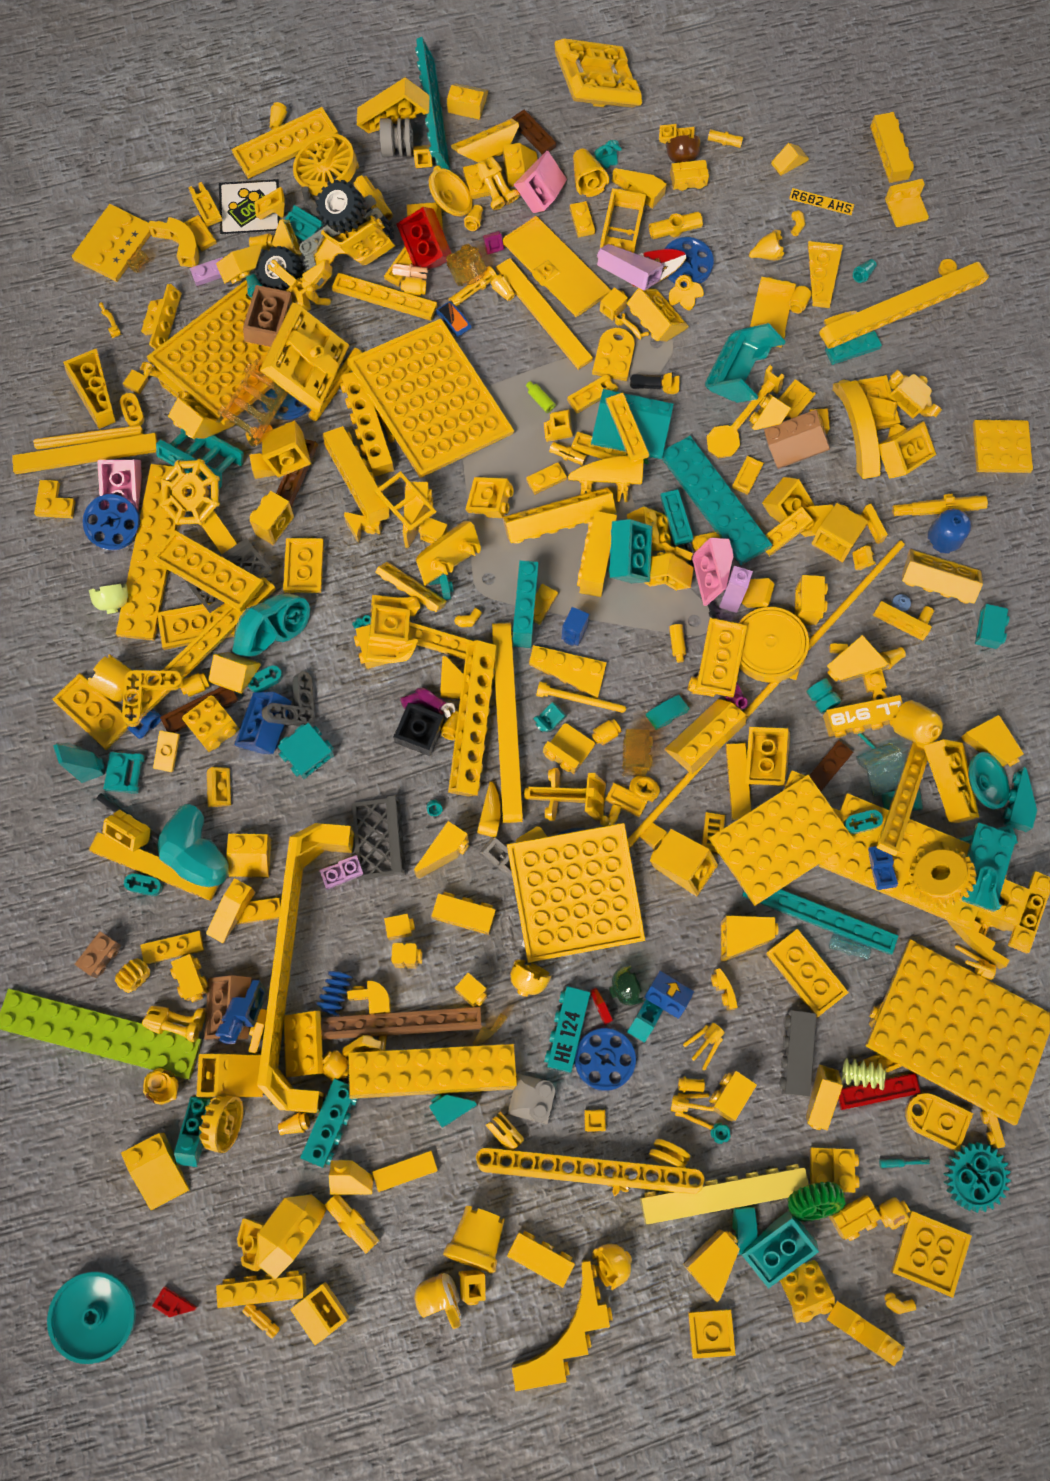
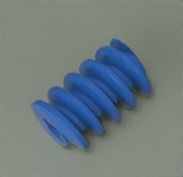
M329 971L328 975L332 979L325 980L329 986L322 988L326 994H320L319 997L323 1002H317L316 1005L322 1011L339 1016L335 1010L342 1009L338 1002L345 1001L341 994H347L344 986H351L347 978L353 977L338 971Z

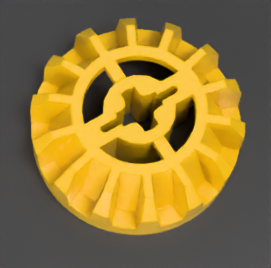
M222 1093L211 1099L210 1104L205 1107L206 1113L201 1116L203 1123L199 1126L201 1130L199 1138L205 1149L218 1153H226L230 1150L238 1137L243 1120V1103L241 1099L237 1096Z

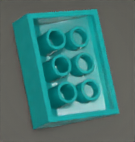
M603 389L591 445L626 452L606 404V398L621 392ZM623 393L647 448L649 457L662 459L674 404Z

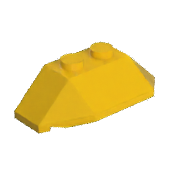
M511 118L454 143L451 147L459 154L478 163L481 161L486 162V159L491 156L503 154V145L511 144L519 124Z
M312 1194L283 1198L257 1233L258 1266L273 1279H276L294 1261L318 1228L327 1210L324 1204Z

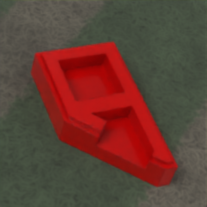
M597 988L590 990V995L605 1025L611 1023L613 1019Z
M166 1286L162 1288L152 1305L153 1308L169 1318L195 1311L198 1307Z

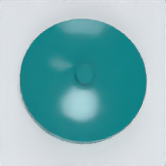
M95 1271L73 1277L57 1291L49 1306L47 1329L53 1346L63 1357L79 1364L99 1363L112 1357L127 1343L134 1329L136 1308L133 1296L129 1288L119 1278L109 1273Z

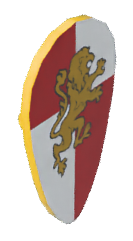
M661 249L638 254L664 264L660 281L674 273L686 260V254L675 249Z

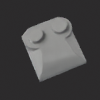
M517 1074V1086L513 1090L508 1115L548 1124L557 1083Z

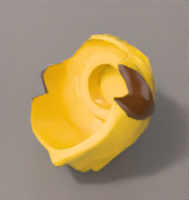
M162 1068L147 1073L143 1081V1093L148 1100L160 1105L176 1100L179 1084L174 1073Z

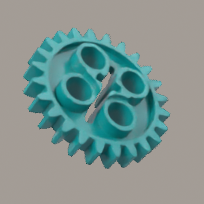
M969 1142L968 1148L961 1145V1152L954 1150L955 1158L948 1157L952 1163L945 1164L949 1168V1172H944L943 1175L948 1176L949 1179L945 1180L944 1184L950 1186L946 1191L953 1194L951 1199L957 1201V1205L964 1206V1209L968 1211L972 1209V1211L978 1213L980 1209L986 1212L987 1207L993 1210L994 1202L999 1205L1001 1204L999 1197L1006 1198L1003 1191L1010 1190L1005 1186L1006 1183L1011 1182L1010 1179L1006 1178V1175L1010 1174L1011 1171L1004 1169L1008 1162L1001 1161L1004 1156L999 1153L997 1154L998 1150L991 1148L987 1144L983 1145L976 1142L974 1145ZM980 1158V1164L976 1166V1161ZM963 1172H965L966 1176L963 1180H961V1175ZM993 1174V1180L989 1183V1177ZM978 1188V1194L974 1196V1191Z

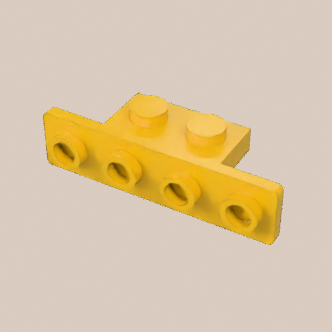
M167 284L163 299L150 301L143 321L141 332L145 335L152 334L149 345L154 349H157L168 340L182 293L172 284Z

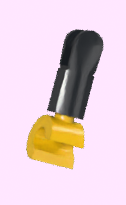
M672 373L665 374L663 379L660 375L633 374L630 377V387L632 389H661V386H663V391L667 394L679 392V376L672 378Z

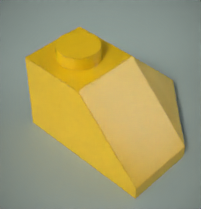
M243 1218L237 1237L238 1247H242L243 1256L241 1257L242 1266L253 1271H259L261 1268L258 1266L257 1233L265 1223Z

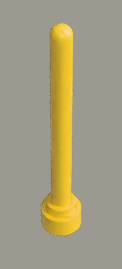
M539 681L536 696L548 697V695L621 713L626 711L624 705L550 688L547 683Z

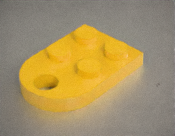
M612 328L602 334L592 375L604 376L608 374L612 379L627 382L635 345L634 339L628 331L621 328ZM620 335L623 339L618 341L614 339V336Z
M929 1093L918 1094L911 1098L905 1109L906 1121L910 1128L916 1133L953 1151L960 1150L973 1113ZM915 1104H919L922 1108L920 1116H916L912 1112V1107Z

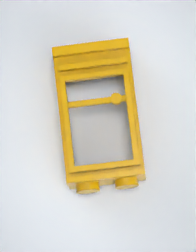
M612 188L600 248L610 244L632 253L635 252L646 194ZM614 206L639 210L635 231L610 227ZM608 231H619L628 235L634 234L633 241L607 236Z

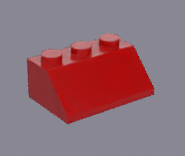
M422 207L396 224L413 266L428 268L429 270L441 266L454 258L434 209Z

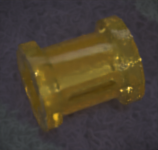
M137 249L136 254L130 260L128 259L126 264L135 273H139L140 268L150 260L142 250Z

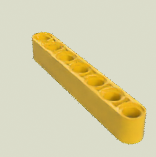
M99 832L96 833L89 848V851L209 901H212L218 889V886L204 887L193 884L181 878L171 867L164 864L158 856L141 849L132 852Z

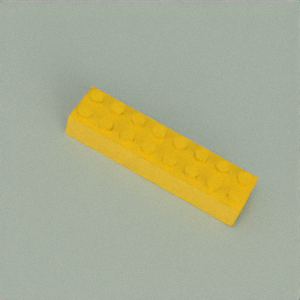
M514 1044L355 1052L348 1055L350 1099L513 1090L517 1086Z

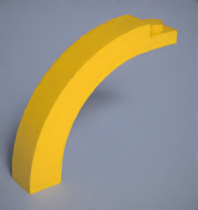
M841 380L839 383H833V391L844 404L852 426L856 449V472L862 479L880 476L878 437L872 411L863 389L856 380Z

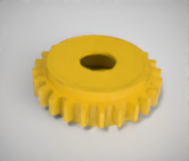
M941 846L935 851L931 848L929 853L923 852L924 856L922 858L917 857L918 863H912L914 869L909 870L911 875L909 877L910 886L915 896L919 897L921 902L926 900L928 906L934 903L936 908L940 904H943L944 908H947V904L950 903L952 906H955L956 901L963 902V896L969 897L967 891L974 890L972 885L976 884L974 877H977L974 864L971 862L970 857H966L964 852L959 853L957 848L953 851L950 850L949 846L945 850H942ZM940 874H949L944 880H936Z

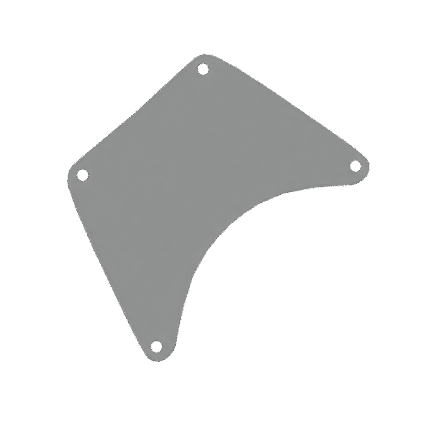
M647 331L649 335L641 337V340L633 335L635 345L627 382L611 378V382L618 387L617 392L646 398L650 389H632L630 387V377L633 374L659 375L673 354V340L662 341L663 343L660 348H654L650 343L653 339L650 331ZM598 347L587 350L593 357V361L579 370L567 357L486 387L514 429V433L462 458L467 501L474 477L508 479L514 488V494L512 497H509V512L505 513L504 516L580 495L581 483L578 481H568V476L571 472L582 466L570 460L565 461L563 457L549 452L553 441L546 442L544 422L550 420V414L553 412L569 410L573 437L554 440V442L567 448L572 446L577 432L593 436L600 401L577 414L568 403L567 397L602 377L592 375ZM529 381L533 384H538L556 404L551 412L546 413L528 394L529 389L526 387V384ZM587 455L583 466L602 459ZM559 462L567 476V480L534 495L526 481V477ZM594 482L591 492L608 487L613 493L616 509L615 515H617L616 521L627 520V514L636 510L630 486H628V502H624L623 493L621 494L620 502H616V484ZM468 513L469 521L475 527L481 546L480 553H475L476 556H471L473 582L475 588L482 595L490 599L515 605L519 560L538 562L537 591L541 584H544L558 592V596L548 611L549 613L568 616L571 607L588 613L589 620L666 633H670L669 626L682 624L684 635L700 636L707 632L709 619L712 618L709 616V608L703 605L702 599L691 588L676 591L666 584L650 587L645 583L631 584L610 578V556L601 597L579 593L580 587L577 586L578 573L581 567L589 523L577 524L576 527L570 529H559L558 532L552 534L545 533L539 538L524 539L521 543H510L506 535L503 518H488L485 514ZM651 551V556H657L659 552ZM492 573L495 576L494 583L490 585L485 584L482 580L483 575ZM692 615L699 616L701 619L700 625L692 627L688 622L689 617Z

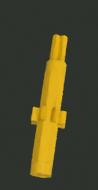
M953 494L943 495L944 498L938 500L892 506V514L894 516H921L941 514L949 509H958L962 512L987 509L988 501L986 496L955 498Z

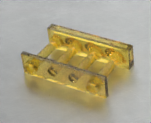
M258 359L253 364L248 363L244 369L246 373L227 405H222L217 412L219 418L216 421L220 423L226 417L248 432L251 437L248 443L253 447L259 442L288 395L287 391L255 368L259 362ZM250 375H253L273 389L274 393L277 394L275 399L268 398L248 384L247 380ZM242 388L266 404L267 412L261 413L239 398L238 394ZM235 403L257 418L259 422L258 427L250 426L231 413L229 409L232 404Z

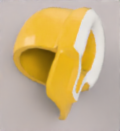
M441 1273L438 1276L422 1281L417 1286L414 1294L416 1308L422 1318L445 1309L451 1327L453 1329L459 1328L462 1318L458 1308L460 1298L452 1277L447 1273Z

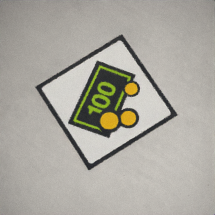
M279 179L219 183V210L223 220L220 222V235L276 231L280 216L272 213L260 220L256 217L254 202L279 188Z

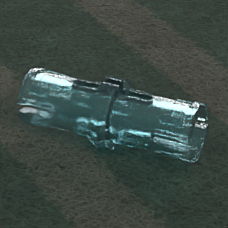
M833 936L830 939L829 949L844 952L847 956L854 955L866 960L870 957V947L855 944L852 940L848 942Z

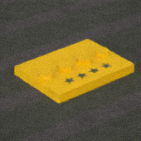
M109 204L72 254V258L74 261L118 282L151 236L148 227L149 223Z

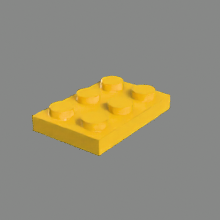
M887 375L857 380L865 395L892 401L888 397L891 393V388L888 384ZM897 409L894 420L873 415L876 430L890 428L893 424L901 423Z
M286 538L284 593L322 592L324 540L322 538Z
M311 1011L284 1015L286 1077L323 1074L321 1012Z

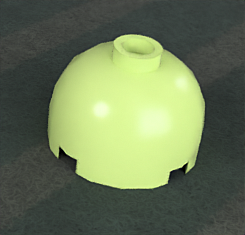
M116 584L100 587L99 590H89L92 604L99 610L107 611V614L117 613L118 609L127 603L128 590L126 584Z

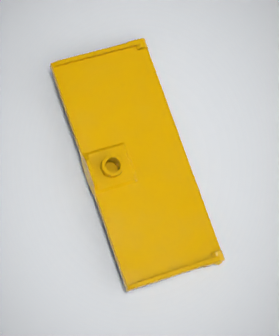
M534 216L528 222L502 238L503 244L532 273L534 279L541 286H545L575 317L580 316L600 302L611 291L537 216Z

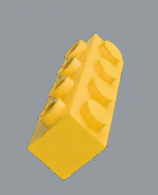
M299 1270L288 1271L286 1276H278L276 1279H273L268 1274H265V1278L257 1279L256 1275L245 1276L243 1281H235V1278L222 1279V1283L216 1285L217 1308L304 1298L307 1296L306 1274H299Z

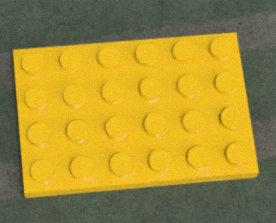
M809 775L709 838L754 906L855 841Z

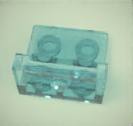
M890 742L856 756L857 763L867 771L871 792L874 797L896 789L904 766L902 751Z

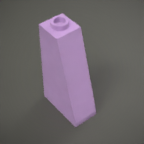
M610 244L600 248L597 254V265L642 290H646L660 281L664 265L660 262Z
M737 566L733 567L719 608L735 613L738 612L753 571Z

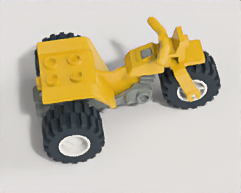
M338 179L334 180V183L328 182V186L326 188L323 186L321 188L323 190L322 193L317 195L319 200H316V205L318 206L316 211L320 219L327 226L300 244V252L306 258L304 259V262H306L305 266L296 254L288 248L281 246L276 248L274 246L270 247V251L265 250V254L259 257L261 259L260 262H257L259 268L256 269V273L259 275L257 278L264 287L291 292L292 303L295 301L296 304L306 311L311 310L309 299L317 305L328 306L331 304L330 299L320 298L315 290L321 289L331 277L332 266L330 264L335 256L347 254L361 265H368L395 247V244L391 241V239H394V234L392 233L394 229L391 226V222L378 208L371 209L376 204V200L371 195L363 197L350 182L342 179L341 181Z

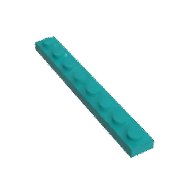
M781 889L759 903L889 955L893 954L899 937ZM743 890V893H742V896H741V897H744V898H746V899H749V897L747 896V894H746L745 891Z

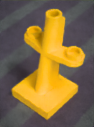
M552 768L548 771L551 788H525L524 797L526 800L550 801L549 807L545 808V818L549 819V821H555L558 801L585 803V812L595 820H601L604 815L606 783L596 773H588L587 788H559V768Z

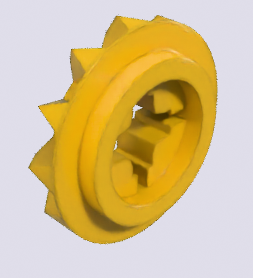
M636 776L630 782L629 790L631 791V796L637 797V801L641 799L644 803L647 801L653 802L660 793L657 782L648 776ZM647 786V790L642 792L641 790Z

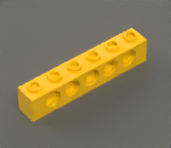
M353 372L341 375L343 382L340 383L342 393L347 395V398H345L347 409L351 408L352 410L350 418L352 424L357 426L355 433L357 440L361 439L362 441L360 449L362 455L367 456L368 471H371L374 477L393 472L391 456L372 401ZM375 453H379V454H380V455H378V456H372V455L375 454Z

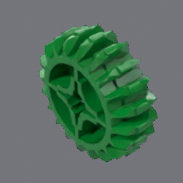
M829 1181L813 1183L812 1185L799 1188V1190L790 1194L787 1199L792 1216L804 1222H812L813 1220L833 1216L834 1213L842 1210L846 1204L840 1185Z

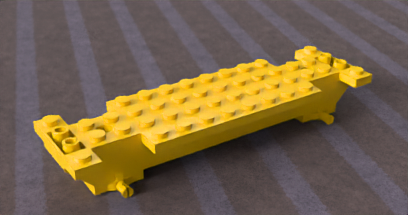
M792 770L784 790L804 778L805 775ZM848 793L845 795L840 810L832 808L843 824L849 816L870 810L879 811L883 816V822L876 829L851 834L855 841L820 863L819 867L964 928L972 929L974 920L982 925L978 932L986 936L989 927H994L1001 931H1012L1008 946L1026 954L1030 953L1050 894L1049 876L1037 871L1033 872L1028 888L1008 881L1005 877L1000 894L1005 904L995 912L966 902L960 903L959 901L955 902V906H952L951 903L947 904V908H944L943 904L936 908L934 903L928 906L926 900L921 902L919 897L915 896L910 886L909 877L911 875L909 870L914 869L912 863H918L917 857L922 858L924 851L929 853L931 848L935 851L938 850L939 846H941L942 850H945L947 846L950 847L951 851L957 848L959 853L964 852L965 856H967L970 844L909 819L899 852L896 857L892 855L894 861L893 869L898 885L896 888L877 890L872 874L868 848L878 845L889 810ZM871 815V817L865 821L866 823L873 822L875 824L877 818H873ZM852 820V822L849 825L850 827L853 826L856 829V827L859 824H861V822L854 823V821ZM940 874L936 880H944L949 874Z

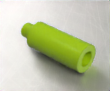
M531 381L526 384V387L529 389L528 394L546 413L551 412L555 408L556 404L538 384H533Z

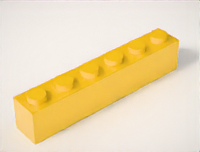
M343 426L323 433L324 446L368 525L389 518L390 508L375 493V490L380 485H376L375 477L372 472L368 471L365 459H361L358 446H354L352 443L351 434L346 432Z
M607 487L504 516L503 522L507 538L510 543H521L524 539L539 538L545 533L552 534L558 532L559 529L574 528L577 524L581 523L587 524L590 517H594L595 511L616 514L613 493Z

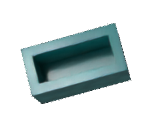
M990 604L984 605L980 610L975 638L976 645L997 649L1001 644L1005 643L1007 633H1004L1005 627H1007L1010 616H1007V608Z

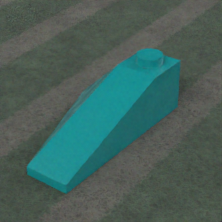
M69 742L53 745L59 764L81 783L104 775L102 770L105 768L101 757L98 758L93 752Z

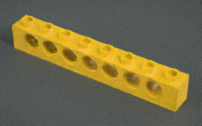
M478 640L467 643L448 793L467 797L477 796L480 790L479 781L480 773L483 769L482 757L485 751L484 741L487 733V717L490 713L489 701L492 695L491 685L494 677V661L497 657L496 645Z

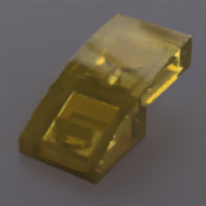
M500 1013L492 1028L489 1030L483 1026L472 1044L479 1046L488 1041L501 1029L508 1017Z

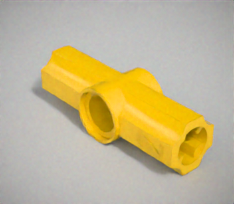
M361 175L357 177L354 187L363 197L371 195L376 200V204L371 209L378 208L390 221L393 213L386 205L380 190L374 188L367 176Z
M701 213L672 214L669 219L650 223V237L652 239L669 235L671 237H679L682 232L701 228L703 226Z
M335 1194L324 1205L339 1222L338 1225L348 1237H352L365 1254L380 1241L365 1224L364 1218L354 1208L352 1209L340 1194Z

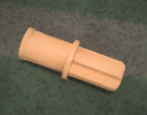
M394 264L392 272L394 275L427 279V275L420 272L428 273V268L416 267L412 264L410 266Z

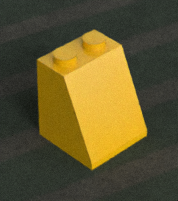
M295 420L262 434V458L278 478L311 464L303 431Z
M836 503L819 527L811 544L843 563L869 521L862 515L850 511L845 505Z
M862 635L827 665L830 669L827 673L835 681L840 680L843 683L886 670L890 666Z
M673 829L663 837L662 843L658 849L653 851L650 859L651 864L656 870L696 897L718 866L710 849Z
M726 916L721 921V961L732 959L773 940L775 935H778V923H775V917Z
M720 1229L683 1263L684 1267L716 1302L722 1296L740 1249L736 1245L738 1240L730 1231H722Z

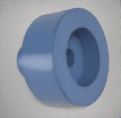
M899 594L892 599L890 606L906 613L911 606V601L906 595Z

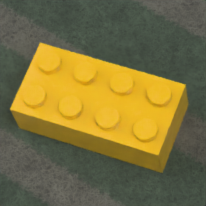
M595 511L594 517H590L577 586L580 587L579 593L597 597L602 595L610 556L612 521L617 519L615 514Z

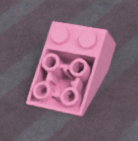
M546 151L514 183V186L531 211L537 213L544 211L556 199L567 179L549 151Z

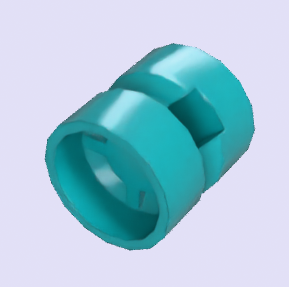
M827 678L814 684L806 691L812 701H817L815 706L820 714H824L826 710L833 709L842 701L836 692L831 691L832 685Z

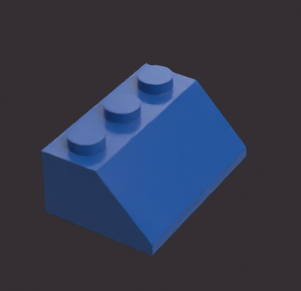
M275 692L253 693L234 746L260 754H274L278 746L280 734L284 729V724L270 723L264 720L262 709L271 703L291 705L292 701ZM286 710V711H285V716L287 717V715L289 714V711Z

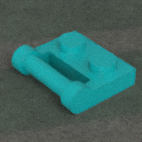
M110 752L103 789L111 792L138 794L141 764L144 762L145 756L142 754ZM130 761H133L130 785L126 786Z

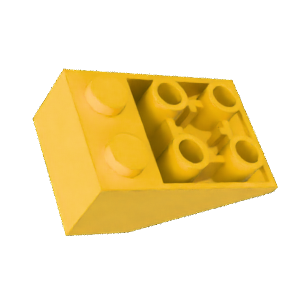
M199 1054L196 1097H216L222 1093L237 1097H263V1091L257 1086L261 1055Z

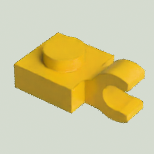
M661 543L659 545L665 549V553H673L676 557L686 562L692 558L693 553L679 547H671L668 543ZM659 552L657 553V556L664 555V553Z

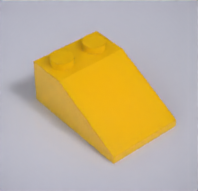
M177 398L168 415L174 421L173 424L185 430L186 435L192 439H205L235 425V422L231 421L225 426L198 402L185 398Z
M924 421L879 443V454L889 479L907 475L936 455Z
M411 482L433 507L432 489H429L428 482ZM407 484L405 487V498L413 493V490ZM418 496L404 505V519L410 525L429 512V508ZM403 524L405 548H409L418 534L419 526L410 532Z
M749 727L745 784L785 786L790 745V732L788 728Z
M448 821L414 868L416 877L420 879L455 860L460 854L464 855L470 846L468 845V834Z
M158 1133L121 1152L126 1167L150 1210L190 1190L180 1166L176 1163L175 1155L165 1133Z

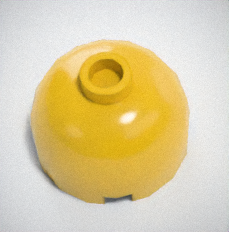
M515 960L511 968L510 978L513 986L518 989L517 993L528 997L529 994L536 995L543 992L552 977L549 976L550 973L536 964L525 965V960Z
M609 1243L593 1250V1260L597 1259L598 1263L595 1266L596 1272L606 1287L611 1285V1290H614L628 1280L632 1258L628 1251H625L617 1244Z

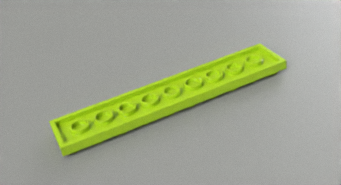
M12 989L7 990L0 1011V1030L151 1070L162 1068L171 1071L177 1077L188 1080L191 1078L202 1043V1039L190 1042L184 1036L166 1030L162 1034H158L138 1022Z

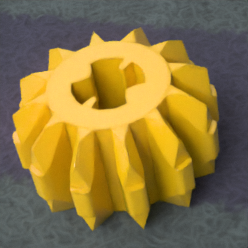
M135 958L119 969L115 976V982L120 989L130 993L146 982L150 975V969L145 962Z

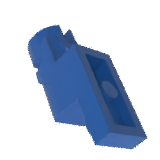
M252 980L245 998L234 997L230 1001L226 1013L222 1017V1022L224 1023L219 1025L215 1034L217 1037H220L219 1040L221 1042L235 1044L244 1026L254 1027L268 993L259 980Z

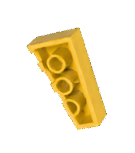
M943 739L924 745L923 747L949 822L961 823L979 818L975 796L969 783L968 765L963 743Z

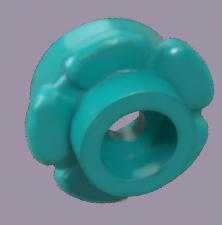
M722 1123L715 1124L710 1132L711 1137L718 1144L728 1142L731 1137L730 1128Z

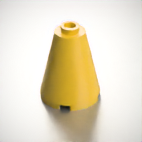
M587 149L577 150L573 155L576 190L580 195L583 194L586 197L597 196L605 190V185L609 183L608 173Z

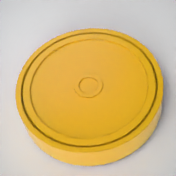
M763 607L748 613L740 620L739 624L747 625L739 666L746 675L762 682H779L792 677L801 669L809 649V636L806 627L796 615L782 608Z

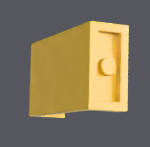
M761 277L750 327L769 323L784 339L790 310L789 301L796 284L789 281L776 280L771 277Z

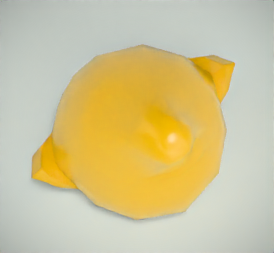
M775 229L761 238L750 251L749 257L773 261L781 260L784 256L783 247L779 243V240L782 239L781 231Z

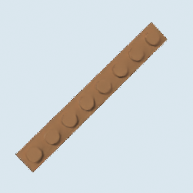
M480 1007L321 1018L322 1040L356 1038L363 1035L385 1036L482 1029Z

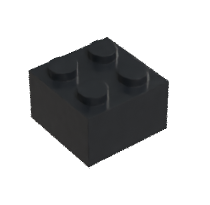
M408 702L393 736L395 743L431 756L441 733V728L445 723L444 716Z

